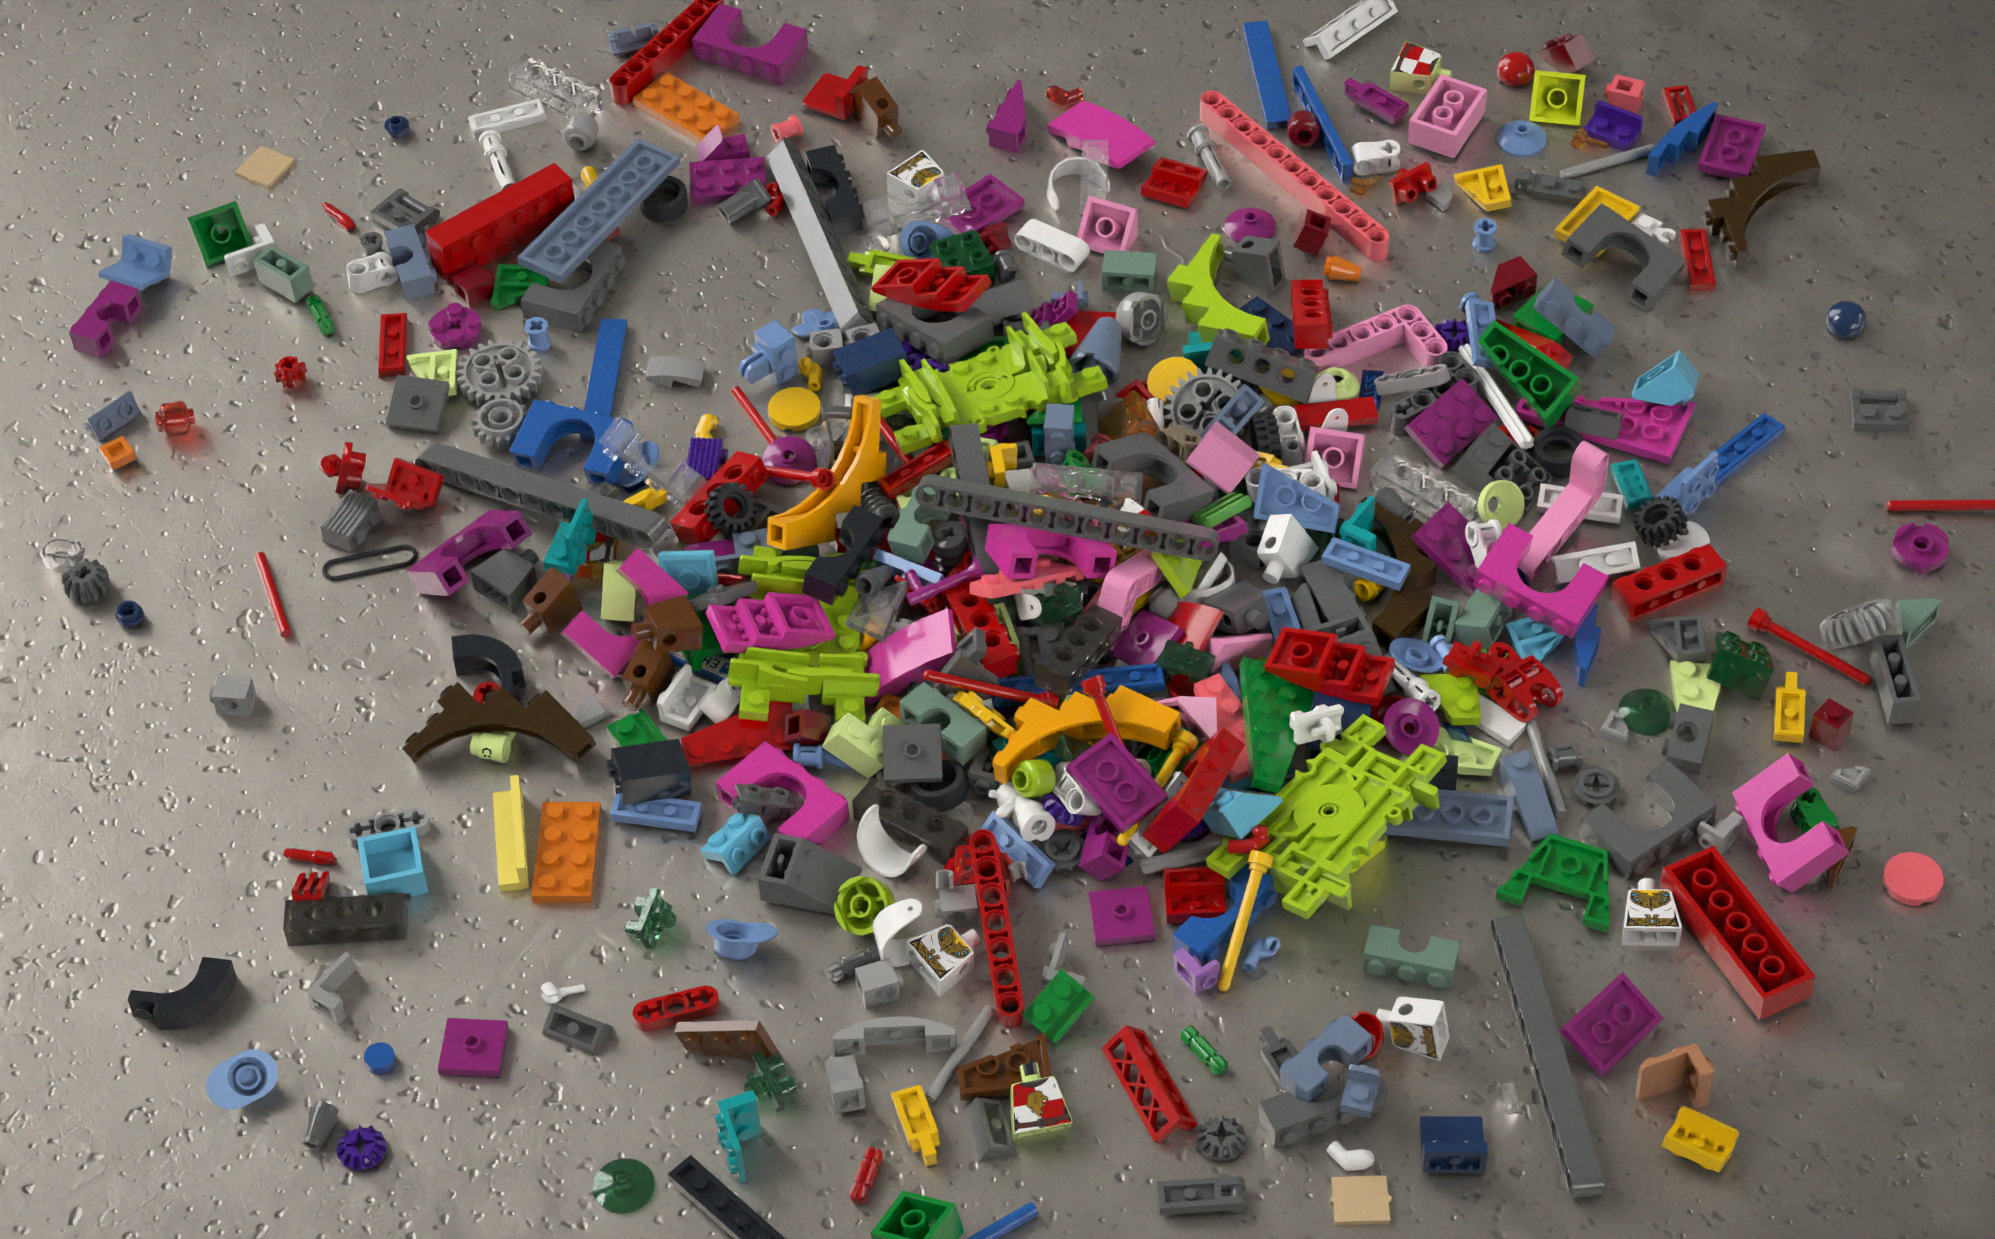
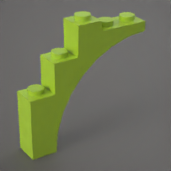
M1212 233L1206 242L1202 244L1200 250L1189 262L1188 266L1179 264L1174 272L1169 275L1167 288L1169 289L1171 300L1182 303L1187 323L1198 325V332L1200 333L1202 343L1213 342L1218 329L1224 330L1227 328L1238 332L1239 336L1248 340L1250 338L1258 339L1266 346L1270 340L1266 319L1233 307L1221 297L1214 287L1216 273L1223 260L1224 246L1221 235Z

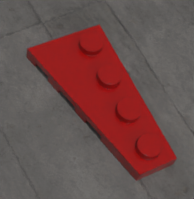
M769 701L767 721L741 719L739 714L682 737L681 744L689 768L744 759L765 741L774 748L778 747L784 753L793 751L794 745L784 742L785 714L793 712L792 703Z

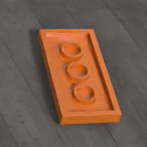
M668 72L633 98L635 107L698 144L716 125H719L723 135L740 122L739 113Z
M542 802L532 888L533 903H592L602 809L601 802Z

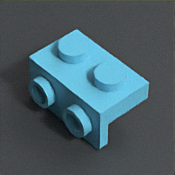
M736 813L729 817L727 823L718 832L708 838V842L700 851L705 859L723 862L729 873L736 875L772 839V836L760 816Z

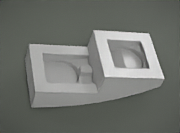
M674 356L650 357L645 380L668 387L672 386L673 381L699 388L703 379L705 362Z

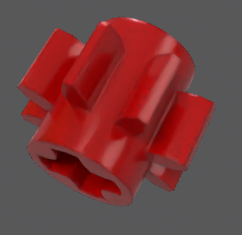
M296 356L283 357L279 360L278 364H274L276 383L282 382L283 388L293 389L300 386L302 381H306L305 373L307 369L305 362L299 363Z

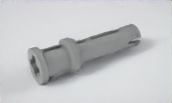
M1204 124L1193 126L1188 131L1187 138L1189 142L1194 144V152L1197 157L1203 159L1217 189L1225 190L1229 188L1232 180L1216 153L1217 145L1214 140L1210 139L1207 126Z

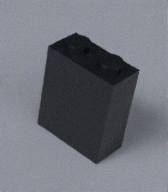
M679 738L611 748V760H607L609 778L612 777L614 794L620 795L623 805L692 795L691 770Z

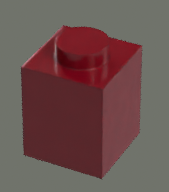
M479 263L452 277L456 296L470 309L493 296L495 277L490 270H485Z
M1828 698L1813 714L1809 737L1834 751L1849 734L1854 712Z
M804 708L785 714L784 742L793 745L800 743L801 746H818L824 743L830 731L829 715Z

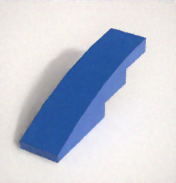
M1712 102L1674 126L1648 155L1646 174L1656 177L1665 162L1676 164L1685 149L1696 152L1712 127L1717 114L1718 103Z
M1599 604L1594 605L1573 637L1574 667L1578 686L1581 687L1585 685L1600 645L1602 628L1595 626Z

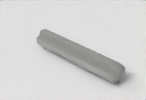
M1215 841L1149 858H1142L1138 861L1140 872L1146 875L1163 871V869L1206 861V858L1222 842Z

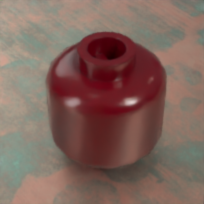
M1300 110L1289 117L1286 126L1288 139L1291 143L1301 148L1310 147L1315 144L1320 135L1319 122L1315 114L1310 111Z

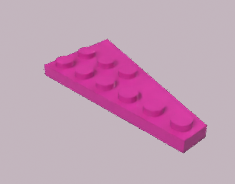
M1577 396L1572 403L1624 414L1617 439L1614 440L1577 432L1583 439L1669 465L1695 410L1696 402H1686V405L1670 406L1645 403V401L1630 398L1600 397V400H1585V396ZM1520 399L1515 409L1520 419L1545 427L1525 402ZM1567 410L1553 427H1564Z

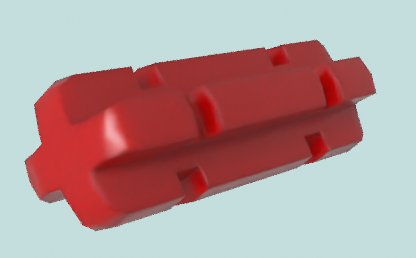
M873 1147L866 1149L863 1157L865 1160L861 1162L854 1181L856 1184L852 1186L849 1194L850 1201L854 1204L863 1205L867 1201L868 1191L871 1190L878 1171L877 1167L880 1166L883 1158L880 1149Z

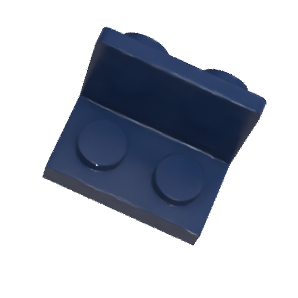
M1420 1117L1422 1173L1486 1172L1488 1148L1487 1142H1484L1482 1117Z

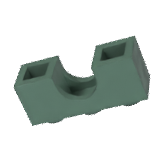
M915 486L907 506L900 512L897 524L888 534V544L893 555L908 561L924 564L935 544L930 527L924 525V523L934 519L947 522L951 512L925 508L918 504L915 499L918 486ZM930 487L923 488L927 494H936ZM951 493V496L958 500L956 493Z
M925 682L921 683L899 701L901 720L906 724L941 723V726L945 727L941 731L942 750L961 765H964L987 746L986 727L983 722L971 717L959 704L952 703L944 697L940 690L932 688Z
M1370 925L1363 953L1362 971L1371 972L1375 975L1397 977L1405 981L1427 983L1435 987L1452 988L1459 958L1460 942L1430 936L1428 946L1423 951L1412 953L1400 946V930Z

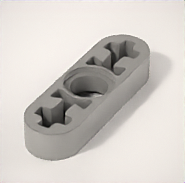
M1438 364L1385 374L1376 378L1374 384L1378 395L1382 396L1438 386L1449 381L1450 375L1445 364Z
M416 807L353 820L345 828L348 844L353 848L359 849L357 838L385 833L380 829L386 824H394L396 826L394 830L404 829L401 827L402 822H404L405 828L415 826L418 837L424 836L431 829L429 814L425 809ZM420 820V824L414 825V821ZM372 828H375V834H372ZM362 831L361 836H356V832Z

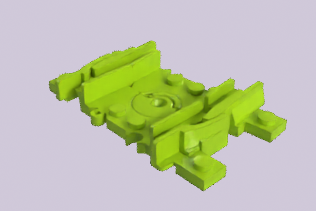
M1023 312L1021 315L1024 329L1029 335L1026 336L1022 329L1014 332L1008 326L1006 331L1009 344L1005 345L1003 349L1000 350L998 346H991L987 349V352H982L976 357L955 364H949L950 370L944 373L939 372L938 369L933 370L925 359L921 360L922 368L912 371L904 359L899 360L902 377L898 379L900 386L891 390H884L880 394L873 396V398L881 400V415L883 418L906 409L913 415L917 425L907 426L902 430L894 432L896 442L902 454L905 455L932 446V442L938 443L943 441L941 429L951 425L977 423L979 433L982 434L987 430L986 425L994 426L1018 417L1027 418L1026 411L1030 409H1036L1038 413H1041L1046 409L1047 404H1068L1077 401L1078 397L1107 389V379L1099 366L1088 367L1073 374L1064 348L1078 342L1075 332L1066 322L1055 324L1042 331L1029 314Z
M754 545L753 556H740L738 574L751 575V581L756 582L758 590L749 595V599L764 600L768 592L806 595L802 593L805 572L816 557L781 556L782 549ZM826 552V557L838 556L843 553ZM851 579L849 581L845 595L842 598L838 597L832 606L819 600L836 635L833 640L787 650L746 647L745 653L739 654V659L730 660L728 684L741 687L739 718L767 721L769 700L805 704L806 695L820 694L822 705H834L835 723L848 712L865 723L864 696L875 697L878 695L880 675L864 673L868 655L860 651L859 631L863 627V620L854 619V617L861 618L863 610L857 605L859 593L855 588V580Z
M1364 714L1341 734V741L1335 738L1331 742H1321V753L1315 759L1306 760L1308 770L1310 771L1307 773L1295 771V777L1275 795L1280 796L1283 802L1258 824L1265 825L1268 828L1270 840L1259 851L1274 857L1271 869L1267 870L1266 873L1273 877L1275 889L1286 895L1282 900L1283 908L1307 920L1325 900L1349 910L1352 907V886L1349 872L1352 869L1360 868L1359 858L1355 856L1360 854L1370 856L1371 847L1386 832V824L1389 822V824L1395 826L1401 824L1403 819L1411 821L1413 819L1412 811L1418 804L1435 811L1440 807L1438 788L1429 784V782L1447 763L1446 754L1421 744L1404 763L1376 751L1372 747L1386 735V729L1384 725ZM1252 830L1247 834L1246 839L1253 836ZM1224 835L1222 837V844L1206 858V862L1209 868L1230 879L1247 864L1250 854H1229L1228 841L1238 839Z

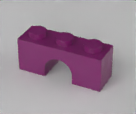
M111 280L100 291L93 303L86 308L79 320L71 326L69 334L74 350L101 358L115 341L110 322L122 321L129 324L143 307L138 289Z
M1103 812L1090 818L1079 865L1081 869L1099 881H1103L1124 870L1129 845L1120 846L1117 843V838L1121 832Z

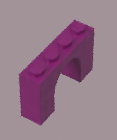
M721 3L692 39L694 58L779 84L783 83L808 49L807 29L784 23L774 38L765 45L746 48L734 44L733 41L743 29L742 10Z
M489 510L407 569L406 573L419 594L449 596L470 581L462 568L463 565L490 550L513 549L530 537L532 532L519 511Z

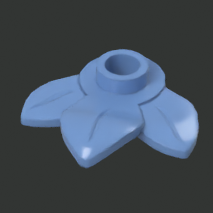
M810 309L802 314L803 323L793 327L791 330L800 337H810L809 332L839 329V325L833 311L825 314L821 310Z

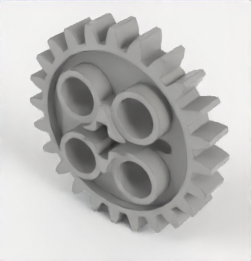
M499 338L497 344L488 340V346L479 343V350L470 348V356L463 355V362H458L459 370H456L458 387L461 389L463 396H468L469 402L476 399L477 406L484 402L487 403L501 398L516 400L517 403L521 404L522 396L531 398L530 391L537 392V385L542 384L543 369L541 358H538L537 351L532 352L530 345L523 347V341L514 345L513 339L503 343L502 338ZM494 359H498L506 388L501 386Z
M1211 367L1208 368L1206 374H1202L1200 368H1197V376L1193 377L1190 372H1187L1188 380L1177 379L1179 388L1171 386L1170 390L1173 395L1165 396L1166 402L1169 404L1163 406L1164 412L1168 413L1164 416L1165 423H1171L1167 428L1181 424L1194 434L1200 435L1203 432L1204 428L1221 411L1220 405L1228 403L1241 387L1240 380L1232 383L1233 377L1231 373L1224 378L1222 369H1219L1217 374L1214 375L1212 374ZM1207 389L1210 391V394L1206 397H1200L1197 395V392ZM1217 392H1221L1222 394L1215 399ZM1212 406V412L1207 411V412L1203 415V411H1202V410H1203V409H1204V410H1208V409ZM1191 410L1196 413L1190 419L1182 417L1185 411ZM1200 422V426L1196 430L1193 429ZM1242 428L1237 434L1244 436V429Z

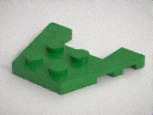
M1550 833L1528 856V860L1520 869L1517 868L1511 874L1510 879L1504 885L1501 884L1498 887L1495 899L1521 907L1531 883L1588 900L1589 903L1582 919V926L1608 933L1610 926L1608 851Z

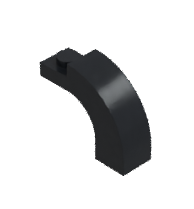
M469 634L451 637L453 661L457 676L474 673L491 675L516 700L521 699L520 689L526 688L522 664L512 648L498 639L485 635Z
M202 957L196 976L184 988L170 993L131 990L127 1000L133 1017L143 1020L155 1019L159 1030L183 1029L198 1024L217 1012L230 996L237 976L232 960Z

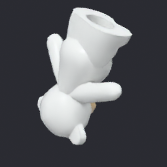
M1012 782L1000 785L997 790H989L988 796L996 798L999 806L996 816L998 818H1013L1014 824L1020 829L1023 840L1028 842L1034 839L1044 841L1053 834L1056 824L1053 816L1045 811L1041 802L1021 796L1014 788Z

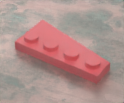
M1038 557L1034 579H1007L1003 572L999 570L998 574L983 575L980 580L971 582L970 594L993 599L1021 593V589L1043 588V584L1047 583L1054 585L1064 584L1065 578H1072L1075 581L1083 580L1084 575L1078 567L1051 562V559L1048 557Z
M1218 673L1195 683L1193 691L1196 697H1216L1217 731L1224 727L1246 744L1243 705L1222 676ZM1246 745L1227 775L1230 784L1249 776Z

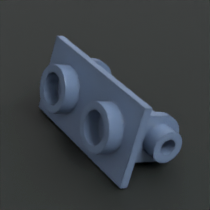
M649 22L648 24L635 26V33H631L630 27L613 30V33L608 34V41L613 56L640 50L657 35L658 27L657 24Z
M128 391L87 418L84 427L89 433L93 431L100 442L141 414V411L131 391Z

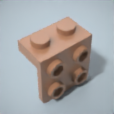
M1696 1043L1686 1047L1679 1046L1670 1053L1659 1057H1650L1639 1067L1636 1097L1639 1101H1643L1682 1086L1697 1110L1707 1107L1710 1092H1712L1713 1075H1715L1713 1063L1708 1057H1704Z

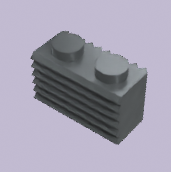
M350 489L321 525L323 541L353 552L357 544L363 543L366 533L371 529V526H375L379 522L380 511L377 500Z

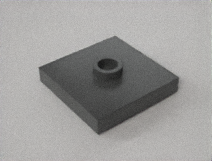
M397 375L385 422L387 427L439 434L450 388L449 382Z
M755 581L726 587L722 584L707 589V593L688 601L694 611L697 612L707 610L710 604L726 605L739 598L751 595L758 589Z
M941 723L883 725L884 783L942 782Z

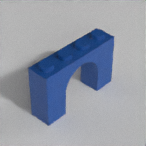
M534 399L509 451L515 466L540 472L551 447L559 439L571 434H585L595 439L594 446L583 467L588 483L598 486L607 481V483L615 486L636 442L637 434L633 423L625 418L617 419L605 416L600 412L591 413L574 406L566 407L557 405L552 401Z

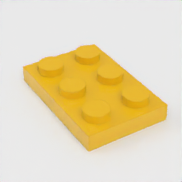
M1596 186L1555 228L1554 237L1566 242L1567 238L1601 203L1614 210L1629 222H1632L1640 213V206ZM1606 249L1601 250L1594 257L1599 258Z

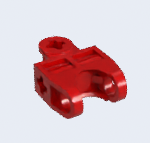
M1496 642L1491 645L1488 654L1501 659L1502 666L1492 679L1486 692L1507 713L1518 721L1526 723L1536 718L1538 713L1537 706L1533 700L1547 707H1555L1562 702L1563 691L1560 684L1551 672L1533 655L1522 659L1506 643ZM1546 688H1549L1553 692L1555 699H1553L1549 695V693L1546 691ZM1521 704L1527 708L1529 715L1523 712Z

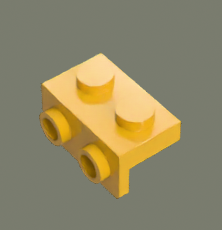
M1000 443L989 446V462H986L991 486L1005 488L1006 471L1016 470L1018 451L1016 443Z
M1682 1106L1679 1109L1674 1125L1664 1136L1661 1147L1670 1150L1676 1156L1686 1157L1699 1163L1700 1166L1707 1170H1714L1720 1173L1732 1156L1739 1131L1693 1109Z

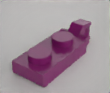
M1348 78L1344 82V95L1349 97L1354 103L1393 125L1409 112L1408 103L1371 82L1361 84L1352 78Z

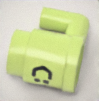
M501 731L474 733L471 739L470 753L471 755L478 756L480 759L506 763L511 752V742L516 733Z

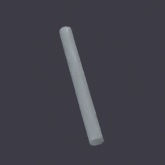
M1654 144L1645 145L1560 170L1559 174L1561 178H1573L1647 156L1655 146Z
M1529 721L1526 724V729L1557 818H1563L1567 815V811L1536 721Z
M985 1005L926 1092L925 1097L929 1103L936 1101L995 1014V1009L992 1006Z

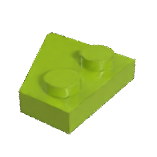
M1153 552L1151 554L1153 560L1181 599L1191 592L1202 561Z
M1449 674L1420 675V678H1423L1428 683L1429 689L1435 690L1440 695L1441 702L1438 709L1444 712L1445 718L1451 725L1481 724L1478 689L1473 682L1474 677L1467 674L1460 678Z

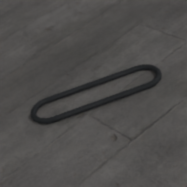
M398 545L335 558L324 564L322 573L327 579L339 580L407 566L415 561L417 551L410 545ZM399 549H410L413 552L412 558L406 562L338 576H331L326 572L327 567L336 562Z

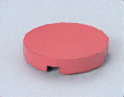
M1915 852L1900 853L1892 857L1885 865L1882 878L1883 885L1885 884V887L1888 889L1887 893L1893 899L1911 906H1920L1922 903L1935 901L1941 893L1944 881L1940 866L1928 856Z

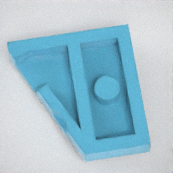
M1529 617L1506 623L1504 627L1512 648L1522 659L1533 655L1541 662L1567 638L1565 635L1556 633L1551 627L1534 621Z

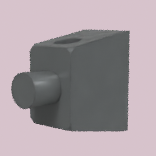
M1245 236L1235 247L1227 246L1224 250L1223 259L1234 264L1236 278L1244 283L1273 294L1286 279L1279 240Z
M502 549L470 571L474 590L508 611L515 612L523 602L524 597L537 583L534 567L539 561L537 554L531 549H526L519 556L509 549Z
M1247 580L1238 582L1202 600L1203 605L1224 612L1216 629L1233 635H1241L1253 628L1263 629L1267 625L1269 614L1265 596Z

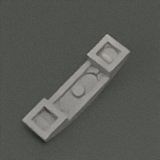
M918 1017L876 1018L853 1024L833 1034L835 1057L866 1055V1045L926 1043L927 1053L954 1052L957 1048L956 1029L937 1021Z

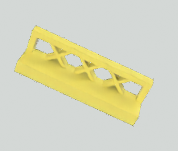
M519 775L510 776L511 790L493 792L500 892L530 888L524 804Z

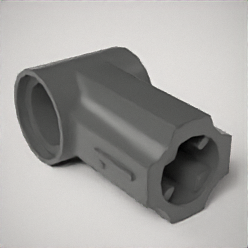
M759 178L739 189L738 193L717 205L721 215L729 224L741 218L750 210L754 211L772 199Z

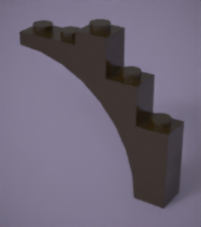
M1814 149L1754 157L1752 168H1749V176L1730 178L1729 189L1725 191V198L1707 200L1706 211L1702 212L1703 225L1708 227L1711 236L1719 235L1720 242L1726 246L1727 260L1732 262L1735 271L1745 270L1748 248L1745 240V231L1753 217L1768 203L1782 195L1798 189L1818 186L1821 166Z
M1368 497L1363 498L1360 502L1364 503ZM1375 503L1373 534L1385 546L1391 558L1411 564L1410 573L1400 590H1394L1385 609L1372 622V630L1378 645L1390 652L1389 647L1393 640L1412 638L1425 627L1431 598L1434 595L1428 589L1436 583L1437 564L1411 539L1424 525L1423 522L1415 518L1408 524L1401 517L1395 516L1386 510L1381 504Z
M457 682L454 686L446 687L441 692L440 699L437 700L443 711L433 714L427 720V726L419 733L411 734L406 739L402 750L416 763L431 750L453 739L473 733L501 731L520 733L539 739L560 750L576 764L596 745V742L586 729L547 690L542 694L534 695L528 702V707L524 709L503 686L498 690L493 689L485 696L484 703L480 705Z

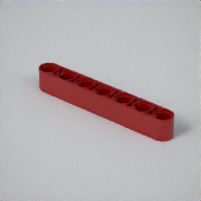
M695 0L612 74L609 80L612 101L617 105H627L633 101L637 94L658 79L693 47V37L720 3L724 4V0Z
M980 829L975 831L970 837V859L998 1022L1003 1027L1015 1028L1024 1019L1022 1016L1024 1013V1000L995 835L991 831ZM980 845H986L990 847L987 850L977 849V847ZM986 871L994 873L990 877H984L981 874ZM989 898H995L999 900L997 903L989 904L986 902V900ZM993 925H1000L1003 927L999 931H994L990 929V927ZM998 952H1005L1008 954L1004 958H998L994 956ZM1003 979L1012 981L1010 985H1001L999 982ZM1011 1006L1015 1007L1017 1011L1007 1013L1003 1009Z

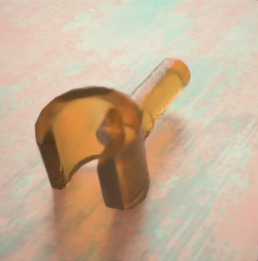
M1584 129L1577 130L1570 143L1575 149H1581L1584 144L1605 149L1608 146V142L1589 137Z
M1378 174L1365 180L1353 177L1350 180L1353 186L1349 191L1362 196L1366 192L1367 187L1382 180V176Z

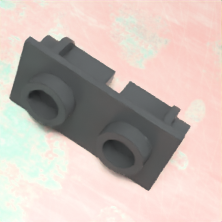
M735 784L739 797L733 799L732 808L737 810L738 813L757 815L760 806H763L762 816L783 819L784 816L790 815L791 809H796L792 795L788 790L780 787H759L755 784Z

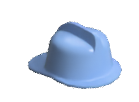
M250 1049L233 1056L211 1070L206 1082L208 1097L216 1106L222 1109L235 1110L265 1096L274 1088L278 1079L276 1062L270 1054L256 1049Z

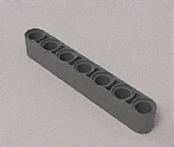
M977 423L949 426L948 438L956 479L990 485ZM986 498L978 499L983 505L991 504ZM964 515L972 560L974 556L977 558L984 575L998 574L999 567L985 551L989 524H998V522Z

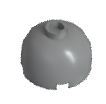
M1134 292L1120 302L1115 319L1122 327L1123 337L1138 345H1150L1158 339V337L1154 336L1160 330L1164 331L1168 312L1165 302L1161 301L1158 295L1150 292Z

